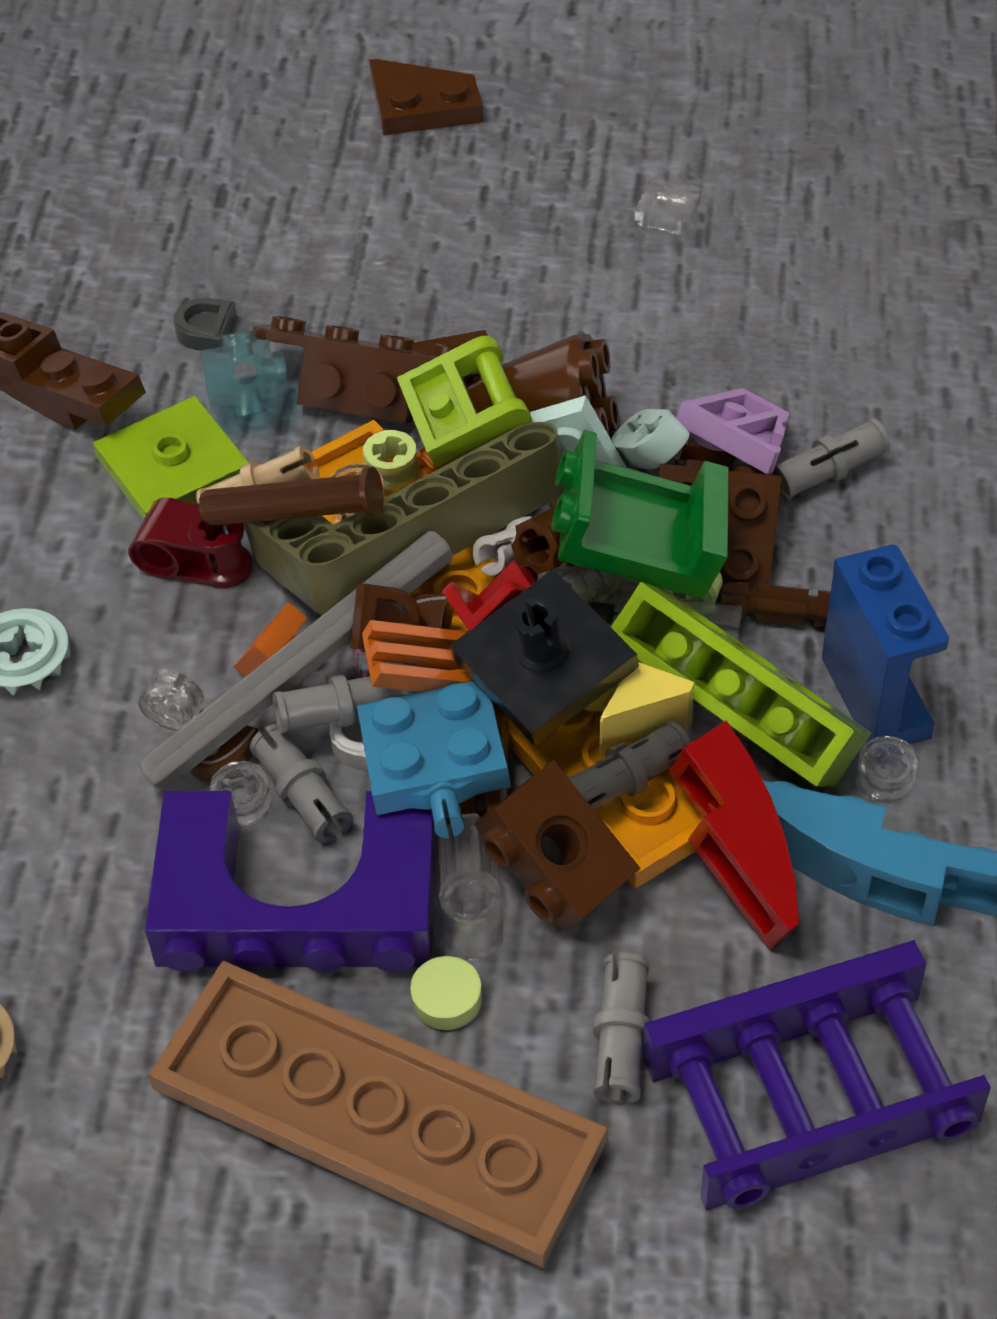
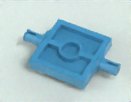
M474 681L452 684L447 687L423 692L409 691V695L389 697L380 701L357 705L372 798L377 815L409 808L432 809L435 833L442 838H449L445 819L450 818L453 836L456 837L464 829L459 803L480 793L511 787L492 701Z

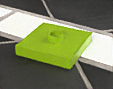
M192 396L92 442L96 458L143 520L154 501L160 498H174L185 503L197 505V490L210 487L240 474L241 466L249 463L196 396Z

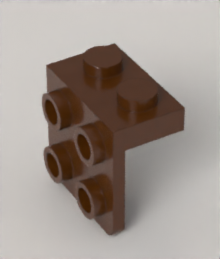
M679 459L675 461V465L660 463L658 477L692 486L704 462ZM748 465L736 466L735 471H728L727 559L719 571L723 581L719 594H722L723 585L727 581L750 583L749 589L758 590L759 584L770 585L782 476L766 474Z

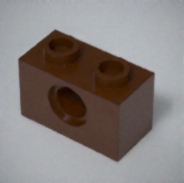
M554 760L531 776L473 824L482 835L480 840L487 855L498 866L504 869L509 868L525 888L524 897L531 910L544 922L553 923L558 931L583 919L641 869ZM542 836L553 839L560 847L562 853L561 865L552 863L543 854L541 849Z

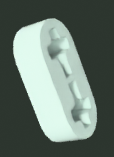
M644 409L634 414L621 425L611 440L621 458L629 467L652 470L660 467V463L665 464L678 453L688 440L690 432L669 410Z

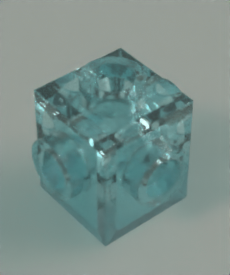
M256 331L221 336L223 347L200 350L210 409L233 405L235 416L269 411L267 400L279 398L277 386L288 385L283 351L271 352L270 341H257ZM243 363L252 365L257 373L256 379L250 384L239 383L234 377V371L238 365Z

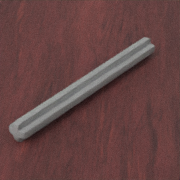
M428 531L362 584L395 587L410 594L452 560L453 555L450 546L438 533ZM356 589L140 761L139 767L149 783L160 792L166 791L273 705V692L281 691L282 693L290 691L350 643Z

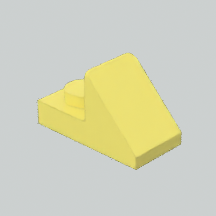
M638 662L639 667L584 708L588 711L603 712L600 719L599 754L605 756L606 750L619 743H624L627 746L632 742H636L671 720L676 721L687 732L692 723L695 682Z

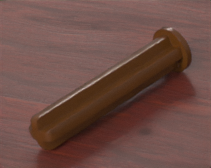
M365 467L359 475L208 489L200 494L199 514L201 520L212 526L365 512L368 517L373 518L380 516L383 509V485L375 467Z

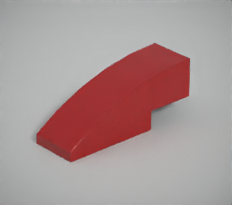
M726 720L685 746L670 768L669 773L702 816V820L690 835L688 841L769 951L781 944L799 925L796 883L786 837L772 798L751 756Z

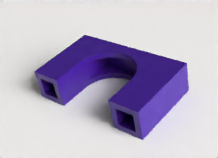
M164 791L145 925V933L155 967H168L176 971L192 972L202 967H219L221 962L225 961L250 972H262L272 967H307L319 972H332L342 967H377L388 972H402L412 967H420L432 959L437 834L434 831L432 809L409 808L377 815L372 792L366 791L362 852L352 876L341 888L319 901L300 906H276L252 898L234 883L239 824L232 792Z

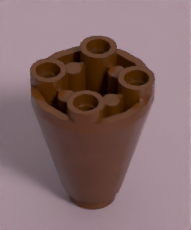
M590 334L572 335L502 364L516 398L525 402L529 412L586 395L606 432L618 430V404L615 396H607L604 374L610 372L611 362L609 347L605 339L593 340ZM480 374L469 378L466 382V387L477 413L493 406Z

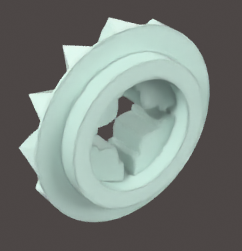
M21 608L0 613V687L6 688L13 696L21 686L30 684L40 691L42 680L47 676H60L62 661L70 657L68 635L65 627L55 616L38 609ZM23 639H26L30 652L24 653L22 661L13 663L10 656L18 652L19 647L23 644Z

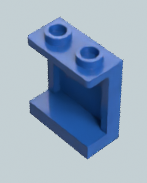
M888 545L835 559L822 660L853 720L871 732V735L865 742L869 752L873 755L931 739L935 723L909 676L912 661L917 658L945 651L948 648L949 635L898 546Z

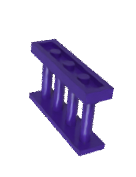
M915 940L644 1023L643 1060L652 1082L654 1083L673 1076L676 1079H683L716 1157V1161L703 1165L700 1198L706 1211L726 1204L732 1209L744 1208L762 1200L772 1189L935 1136L941 1141L953 1140L969 1133L981 1121L991 1089L985 1075L952 1085L912 1006V1003L919 998L927 964ZM874 1013L878 1016H886L924 1094L884 1107L845 1024ZM807 1034L812 1037H819L855 1113L854 1117L816 1129L778 1048L782 1042ZM740 1055L752 1059L786 1136L785 1139L748 1151L744 1149L710 1070L712 1064Z

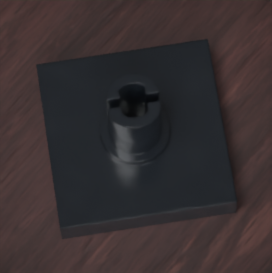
M553 569L450 645L453 659L534 746L639 667L637 653Z

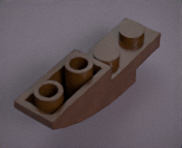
M0 312V390L43 416L74 430L87 420L107 427L146 393L139 374L61 347L54 329Z

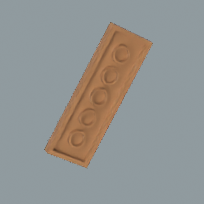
M225 961L221 962L148 1074L152 1089L542 1268H544L608 1141V1127Z

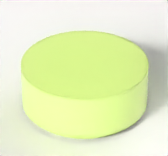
M453 956L433 958L422 964L411 980L410 990L414 1012L424 1024L438 1030L461 1028L471 1022L480 1010L482 1004L481 980L476 969L463 959Z

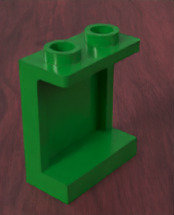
M584 430L575 450H564L556 473L555 485L564 488V492L557 501L551 527L552 531L560 533L558 560L704 599L727 559L728 467L704 461L692 486L595 460L597 433Z

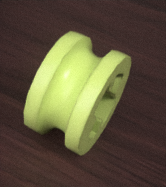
M384 430L373 434L367 439L363 446L365 467H375L381 477L383 489H398L407 486L415 479L418 473L416 443L411 436L397 430ZM389 457H394L393 462H387Z

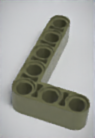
M533 422L518 426L385 497L382 512L378 517L370 518L365 512H358L335 525L323 516L243 523L254 559L262 569L315 612L324 615L357 588V584L364 583L426 532L435 531L450 546L452 555H455L475 544L476 540L480 537L493 534L513 520L523 517L559 497L564 492V488L555 485L556 473L562 456L558 432L553 425L546 422Z

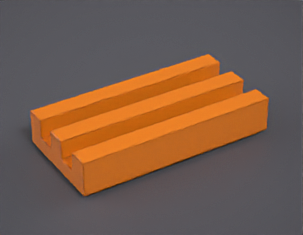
M370 620L362 633L372 687L423 692L447 687L452 684L474 681L466 672L439 669L440 667L462 669L453 659L450 645L466 634L467 631ZM384 661L408 663V664H415V665H414V666H408V665L390 664V663H384Z

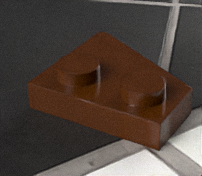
M381 59L369 60L370 77L383 135L483 122V105L475 75Z

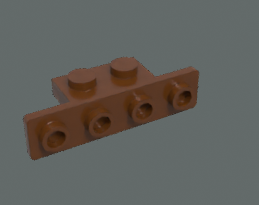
M272 316L271 325L253 326L252 338L304 347L297 404L400 423L412 422V415L397 377L458 347L447 344H435L434 353L413 349L414 339L380 334L379 343L359 340L360 330L326 325L325 334L305 331V320L281 316ZM472 372L469 375H475L478 373Z

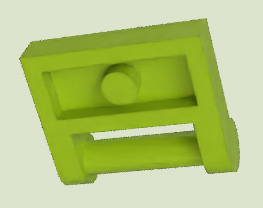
M491 336L474 338L397 377L425 450L435 468L518 426L532 423V417L527 405L523 400L516 398L501 365L504 358L502 350L495 338ZM472 372L480 374L493 403V406L477 413L463 380V377Z

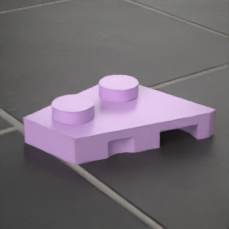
M744 388L683 401L676 418L689 432L694 434L693 440L697 444L714 451H726L762 472L771 474L781 451L780 445L785 434L789 412Z

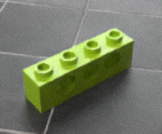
M640 582L611 626L637 653L640 662L695 682L693 698L695 701L723 721L727 720L730 726L816 787H835L871 735L870 731L663 588Z

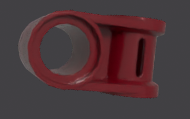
M174 498L155 500L128 548V555L137 568L157 578H174L207 584L214 588L234 587L248 578L252 572L253 563L250 552L241 543L245 531L243 523L227 524L228 534H226L224 525L212 526L201 520L199 514L200 505L185 503ZM214 561L216 562L218 571H216Z

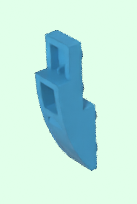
M763 780L772 798L786 837L792 867L816 882L866 906L930 926H934L939 904L997 916V851L987 847L970 848L937 841L917 832L900 833L882 829L887 806L868 803L855 796H835L806 790L789 782H769Z

